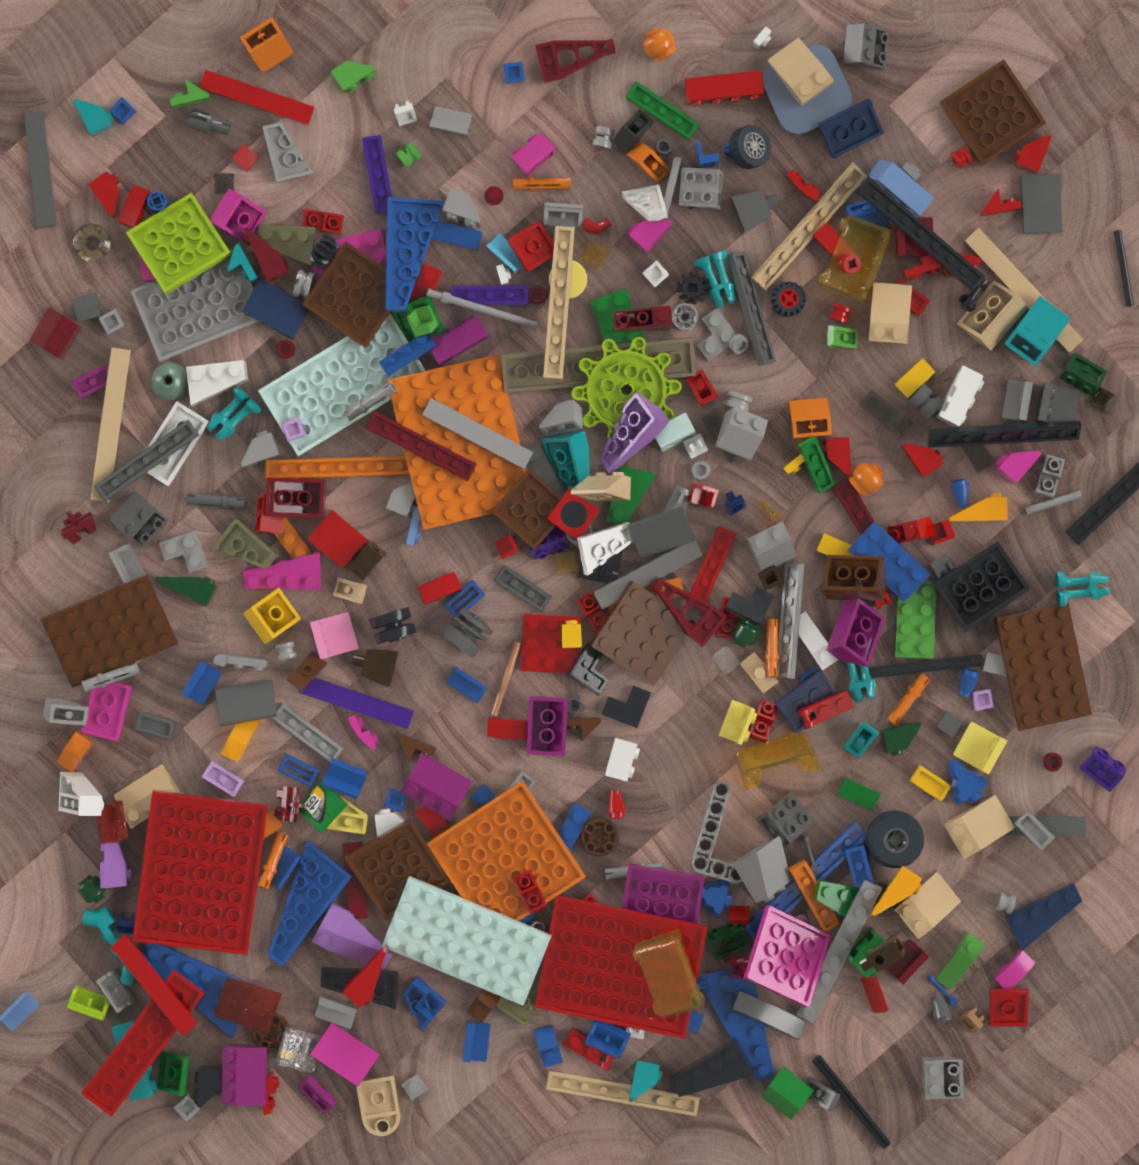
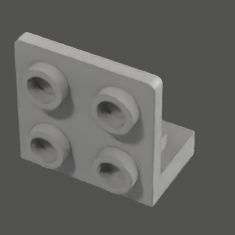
M683 167L681 171L679 205L685 207H704L721 211L723 172L720 169Z

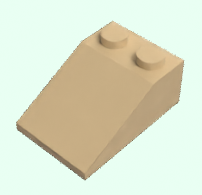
M799 37L767 60L801 107L830 87L834 82L825 67Z
M873 283L869 341L907 344L912 285Z
M612 472V475L607 476L606 473H595V476H587L571 490V494L592 501L630 500L631 477L625 476L623 472Z
M996 794L945 822L946 830L964 859L982 850L1015 828Z
M937 871L921 883L922 887L916 895L913 893L892 907L918 940L934 928L961 902Z

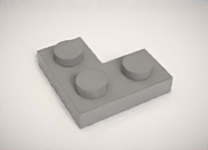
M718 308L702 318V321L712 335L698 344L697 347L707 361L728 348L730 339L736 335Z
M196 531L159 543L164 560L168 561L183 555L189 573L208 567Z

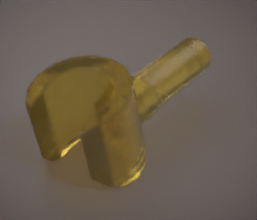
M764 500L760 502L770 515L769 519L772 523L776 524L773 521L774 515H778L782 519L781 514L774 512Z

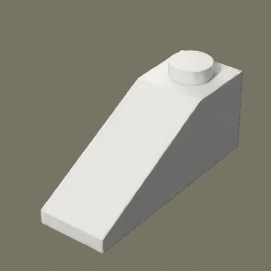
M806 611L800 614L798 636L819 668L824 670L839 659L826 651L828 643Z

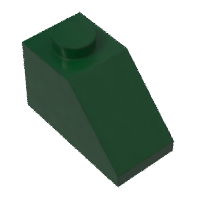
M914 722L881 730L886 753H891L892 756L903 754L902 750H906L919 731L921 723Z

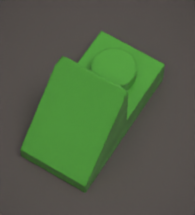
M186 79L188 94L178 93L174 95V98H170L171 106L174 109L211 100L207 92Z
M828 326L827 346L857 349L859 330Z

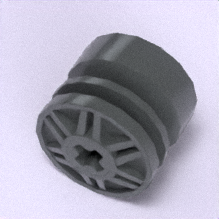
M461 608L459 613L465 619L462 620L455 616L454 619L460 624L458 628L449 624L442 635L474 658L481 649L476 640L480 639L486 642L487 639L482 635V632L484 631L491 636L493 631L485 621L473 612Z

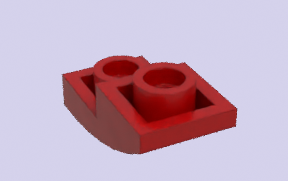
M794 169L787 173L786 177L798 192L814 203L819 201V195L821 194L816 185L812 186L809 182L803 186L804 180L799 172L796 173Z
M133 185L122 207L118 222L131 228L137 226L144 216L143 209L147 204L151 191Z
M305 208L301 227H315L316 231L341 235L344 215Z
M825 223L812 235L820 247L828 252L836 265H838V260L842 255L853 254V251L828 223Z
M455 571L417 588L424 605L441 600L443 597L462 589Z
M592 590L576 601L597 634L608 618V615L604 609H601Z
M723 596L720 612L727 618L717 629L715 637L734 640L732 632L738 623L739 617L725 610L730 598Z
M761 698L756 710V720L754 724H751L749 730L750 738L766 743L778 710L775 703Z
M489 717L487 737L527 740L528 720Z
M531 869L513 877L529 914L548 907Z
M270 1072L266 1080V1105H263L264 1115L273 1112L275 1099L270 1094H276L277 1088H280L278 1076L275 1077L274 1072Z

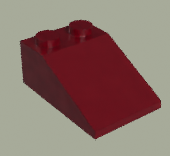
M267 477L265 516L325 518L327 480Z

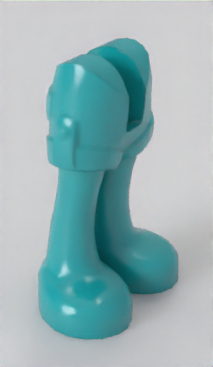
M727 250L711 255L719 275L720 284H718L709 256L693 261L695 267L701 268L704 271L710 287L708 291L709 298L713 300L717 308L724 306L722 296L720 295V292L725 291V297L729 304L735 303V285L730 283L724 265L728 255Z
M238 385L233 387L234 398L230 404L220 413L215 412L206 427L210 432H213L220 424L223 425V428L215 435L219 441L227 436H231L236 431L235 426L248 414H258L262 410L250 398L231 419L228 418L241 403L249 398V395Z
M1056 571V588L1087 586L1083 589L1056 590L1057 604L1059 607H1064L1067 601L1073 598L1090 597L1091 600H1099L1101 597L1109 595L1110 588L1099 587L1097 589L1096 585L1097 583L1109 582V575L1091 572L1085 577H1067L1063 571Z
M844 662L847 666L851 682L848 685L849 693L853 695L856 703L863 702L861 691L863 687H865L868 700L875 699L876 682L874 679H871L868 667L859 665L861 679H859L855 664Z

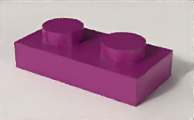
M105 364L71 381L79 398L106 386L108 368Z
M311 1076L297 1087L324 1114L337 1103L332 1095L325 1091L318 1081Z

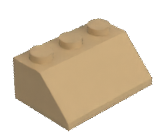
M993 280L975 301L976 308L972 312H966L957 322V325L979 344L991 351L1026 311L1028 306L1019 295Z
M163 764L114 794L118 807L131 829L149 818L152 790L181 793Z

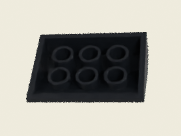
M998 541L933 583L964 633L970 631L1030 591V587Z

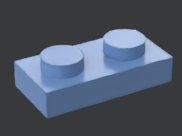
M415 507L406 541V544L411 546L419 543L421 532H418V529L422 523L417 507Z

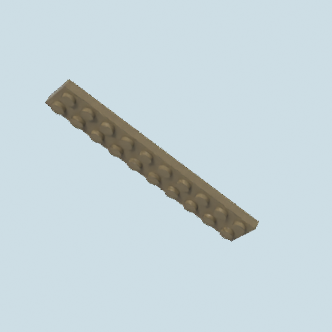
M693 337L645 341V353L648 357H656L663 352L670 355L671 362L663 372L665 378L696 376ZM632 342L618 343L616 346L620 350H627ZM602 345L565 348L563 380L543 379L545 350L501 354L505 393L583 386L587 383L588 376L580 370L579 362L583 358H589L592 361L601 360L604 355Z

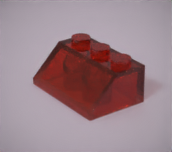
M227 976L214 1012V1017L269 1033L272 1029L282 993Z

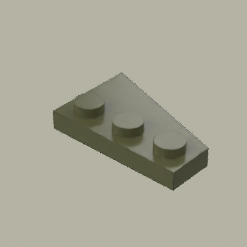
M259 225L258 236L279 253L314 266L313 262L310 261V255L315 247V227Z
M237 518L234 519L212 547L266 570L278 556L273 549Z
M539 966L524 1005L501 997L496 1004L499 1009L526 1028L538 993L542 972L541 966Z

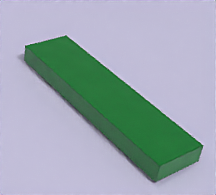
M637 81L625 97L688 141L700 125Z

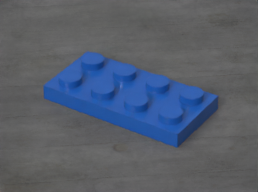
M875 521L848 549L854 556H884L886 586L903 602L931 575Z

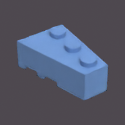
M879 160L867 175V177L869 176L913 215L921 216L934 199L931 194L893 162Z

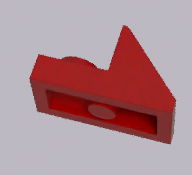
M997 189L981 211V217L1018 211L1022 208L1021 201H1015V198L1003 200L1004 203L1001 204L1000 192Z
M703 369L696 372V376L685 378L700 406L718 398Z

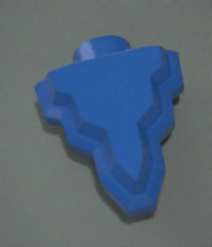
M954 759L948 762V771L953 779L951 787L954 794L952 797L956 804L959 805L967 800L971 804L983 796L981 790L989 784L983 776H978L974 771H967L963 764Z
M720 879L718 882L709 881L704 885L701 905L710 911V915L720 918L723 908L729 909L733 895L728 892L729 881Z

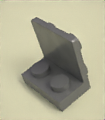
M1049 382L1042 383L1035 421L1042 423L1075 421L1080 390L1055 386Z
M789 792L771 809L756 818L771 839L780 836L783 847L791 843L814 822L792 792Z

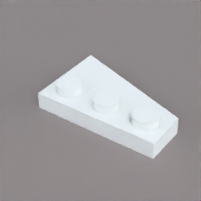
M659 184L622 191V198L648 221H660L663 218H668Z
M629 522L577 538L584 575L591 574L593 569L607 562L608 558L619 553L634 541L628 528Z

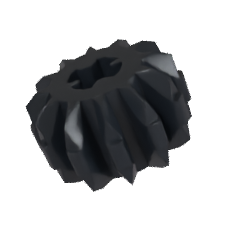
M322 236L311 252L310 261L318 267L327 268L338 251L339 243L331 236Z
M689 272V279L682 275L684 282L678 281L677 284L683 288L676 289L678 293L683 292L679 299L681 300L686 296L685 303L688 304L689 300L692 299L693 305H696V298L703 302L701 295L707 296L708 293L702 289L709 288L707 284L702 285L706 278L704 277L699 281L700 273H697L696 277L693 278L692 272ZM689 284L697 286L696 293L687 290L689 289Z

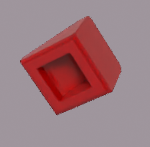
M245 144L232 156V160L247 172L260 158Z

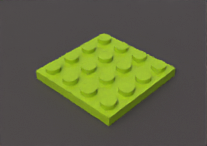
M192 193L126 232L165 295L231 256V252Z

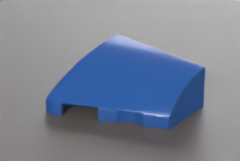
M417 977L402 995L405 1002L410 1006L412 1016H416L420 1024L418 1028L421 1031L428 1026L447 1002L420 977Z

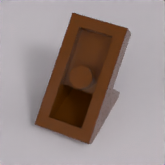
M567 717V729L576 730L578 726H582V741L601 723V718Z
M404 734L399 736L409 763L416 749L419 750L418 754L422 755L423 753L427 756H433L436 751L434 746Z
M482 989L466 1013L482 1023L490 1011L493 1010L501 996Z

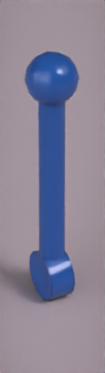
M928 975L927 980L932 982L949 999L951 1005L955 1006L957 999L952 998L935 980L934 975Z

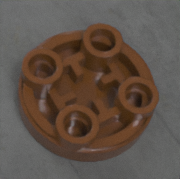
M605 818L591 819L584 825L581 831L582 846L588 853L594 856L610 854L614 851L619 841L616 826Z
M277 1013L261 1015L252 1026L254 1043L257 1046L267 1047L268 1052L280 1050L281 1046L285 1044L283 1042L286 1041L287 1035L290 1034L289 1023L282 1015Z

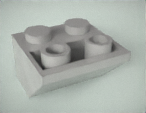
M450 188L443 208L446 219L453 222H458V220L464 221L466 226L474 229L476 226L481 227V219L470 196Z
M922 1057V1084L925 1099L964 1098L963 1059Z

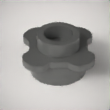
M658 138L657 143L651 146V149L661 160H665L667 158L666 155L673 151L670 143L663 138Z
M574 694L572 698L568 699L569 716H574L575 713L585 710V705L581 703L578 694Z

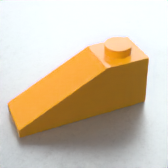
M991 494V497L948 517L950 522L1008 520L1007 497H1002V494Z
M261 719L236 724L220 754L239 762Z
M902 866L869 916H876L913 893L916 895L922 887L920 884L922 878Z

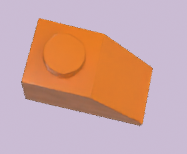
M639 140L626 154L637 167L657 184L671 170L650 147Z
M81 731L75 732L64 747L57 763L68 771L74 772L95 742L81 733Z

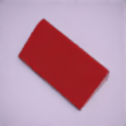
M870 975L868 978L866 976L861 977V982L872 1011L874 1013L887 1012L889 1009L876 975L873 977Z

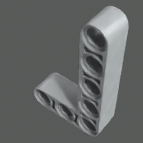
M719 780L714 783L691 859V865L698 873L733 883H741V877L734 879L731 876L732 871L735 870L731 862L711 857L730 794V787L727 782ZM720 784L725 785L727 788L726 792L722 795L716 792V788ZM713 803L721 805V810L718 813L711 811ZM709 821L715 822V830L707 831L705 829L706 823ZM701 841H710V848L707 850L701 849ZM698 858L704 859V867L697 868L694 865L695 861ZM715 864L723 865L724 869L721 873L718 874L713 871Z

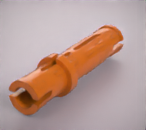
M530 176V178H513V190H571V178H534V176Z
M766 619L765 677L770 678L778 677V619Z
M920 673L912 686L909 685L907 688L909 690L887 719L897 726L918 697L920 698L921 692L931 679Z
M282 832L276 833L277 835L266 864L262 867L263 872L257 884L258 887L269 890L272 878L277 873L276 868L289 837Z

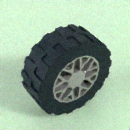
M756 125L744 126L734 131L729 138L728 147L731 158L742 169H753L764 165L769 160L771 154L770 139L761 127Z

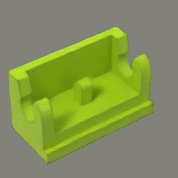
M76 986L73 989L67 1008L103 1021L107 1016L111 1003L105 995Z

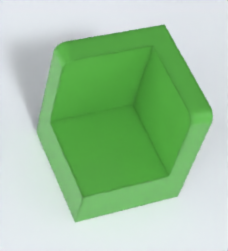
M430 305L415 308L406 316L415 337L432 333L438 326Z

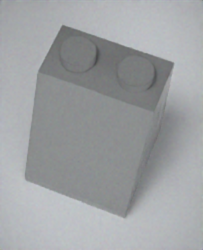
M783 521L745 539L761 571L773 565L777 567L797 557L792 540Z
M780 836L754 847L732 863L756 903L770 901L775 897L774 893L778 894L785 890V885L791 881Z

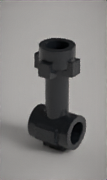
M983 279L969 295L964 294L959 298L960 306L964 311L972 312L976 308L974 300L981 291L984 292L988 287L989 283L986 279Z

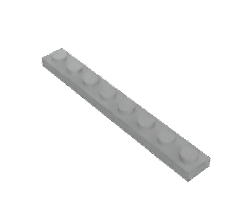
M864 879L824 957L810 1006L803 1007L800 1005L796 1012L797 1016L814 1023L882 887Z

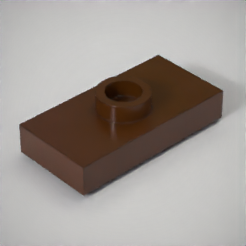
M312 651L287 678V681L303 692L326 667L327 662L320 659Z

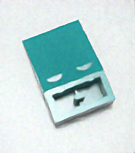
M1039 296L1004 344L1036 367L1071 318Z

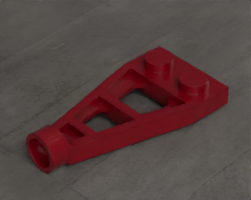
M613 38L608 40H554L535 45L544 83L564 79L607 55L616 54ZM604 45H606L607 51L603 49ZM581 47H592L594 55L581 60L578 49ZM560 50H572L576 57L574 63L567 67H562L559 64L558 52Z
M661 577L651 587V590L661 598L685 633L701 647H704L727 618L713 605L665 582ZM675 594L686 600V604L681 610H678L671 603V598ZM690 606H694L703 612L702 618L696 625L691 624L685 616V611Z

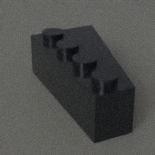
M735 1037L671 1075L669 1082L678 1097H682L753 1076L756 1070Z

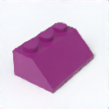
M469 316L463 320L464 324L458 328L455 325L446 330V335L442 337L438 335L432 338L437 346L431 349V352L440 366L489 338V334L478 316L475 318Z
M859 598L843 602L826 651L840 661L868 667L885 617Z
M529 697L527 754L565 756L568 698Z
M422 753L404 784L401 793L451 820L473 781Z
M238 1043L222 1046L221 1104L234 1106L266 1105L267 1047Z

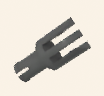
M192 109L186 126L206 133L215 131L228 135L231 123L217 120L213 114Z

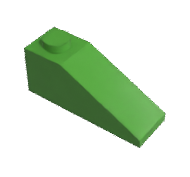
M966 931L935 980L952 990L986 944Z

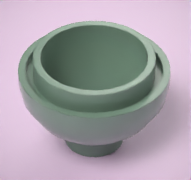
M167 362L161 364L154 370L151 377L153 391L164 400L173 401L181 398L189 388L187 371L177 363ZM167 377L172 378L171 384H166L165 379Z

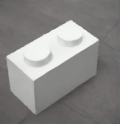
M615 737L605 776L623 781H628V777L632 778L635 769L632 766L633 759L637 760L640 751L637 748L638 744Z

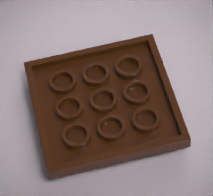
M1004 59L939 102L981 167L1046 124V121Z
M345 241L302 305L364 348H367L392 312L385 311L386 268Z
M631 581L590 646L654 686L687 634L661 599ZM686 616L688 621L694 625L695 622Z
M411 817L345 856V860L385 920L395 914L409 876L437 888H441L451 882Z

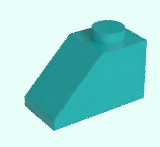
M79 99L73 100L92 137L114 127L112 124L114 119L109 110L105 111L101 106Z
M637 1060L628 1102L635 1101L653 1089L657 1082L660 1083L662 1071H659L660 1065Z

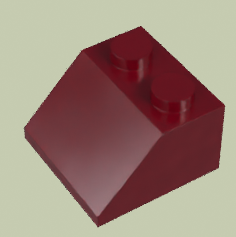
M49 307L29 340L63 360L82 326Z

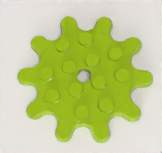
M642 337L634 338L630 348L627 350L618 349L614 340L606 339L602 343L604 355L601 360L592 361L589 358H583L579 362V368L587 374L588 381L583 386L574 387L571 392L572 397L575 400L588 402L590 409L583 416V424L586 427H593L599 422L605 423L608 426V440L612 439L616 431L614 427L623 416L622 410L625 404L636 392H639L658 406L669 421L674 418V412L666 406L665 399L668 395L679 393L682 385L680 381L669 380L664 376V369L670 364L671 357L665 352L660 353L656 357H648L645 353L646 342ZM630 385L632 387L631 393L623 394L621 392L622 386Z

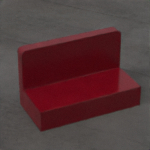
M909 940L903 946L905 949L904 958L886 967L903 985L929 958L928 954L912 940Z

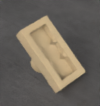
M755 652L739 663L763 694L778 682L775 677H765L766 666Z

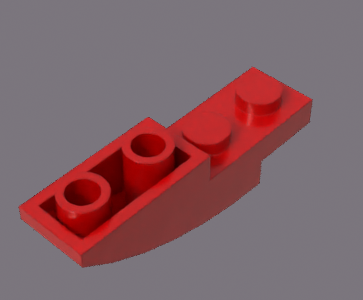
M959 253L976 269L982 263L981 258ZM930 255L918 259L920 266L902 272L904 279L910 278V281L920 279L921 274L927 272L928 275L939 273L940 268L943 275L953 276Z

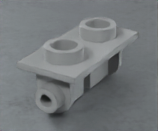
M677 485L663 512L683 506L685 511L690 503L687 502L690 491Z

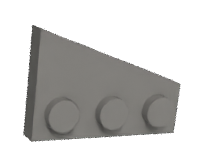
M281 122L262 126L276 183L314 174Z

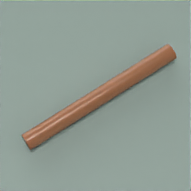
M514 641L491 711L492 715H499L522 643Z

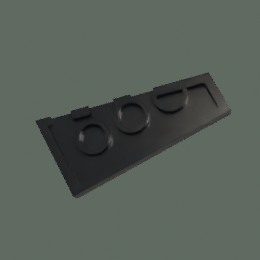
M322 967L321 987L344 994L343 990L346 984L361 969ZM381 970L374 990L375 995L371 1002L397 1009L399 970Z

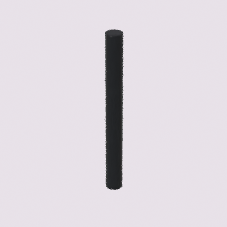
M1117 230L1114 231L1126 306L1130 307L1134 306L1122 231Z

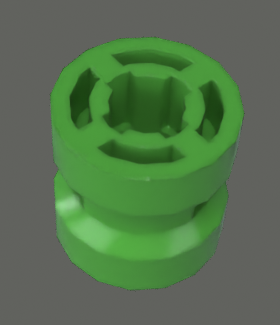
M412 142L408 143L404 150L396 152V155L406 168H409L413 161L422 158V155Z

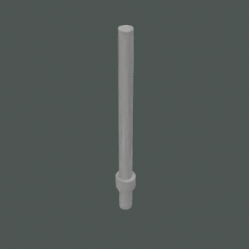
M428 289L426 296L438 299L444 304L451 303L526 327L537 328L538 322L454 297L451 296V293L445 291L441 293Z

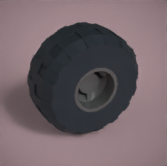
M886 811L873 819L869 825L866 834V844L869 853L876 862L889 868H901L902 866L905 867L912 864L920 856L924 846V834L918 821L908 813Z

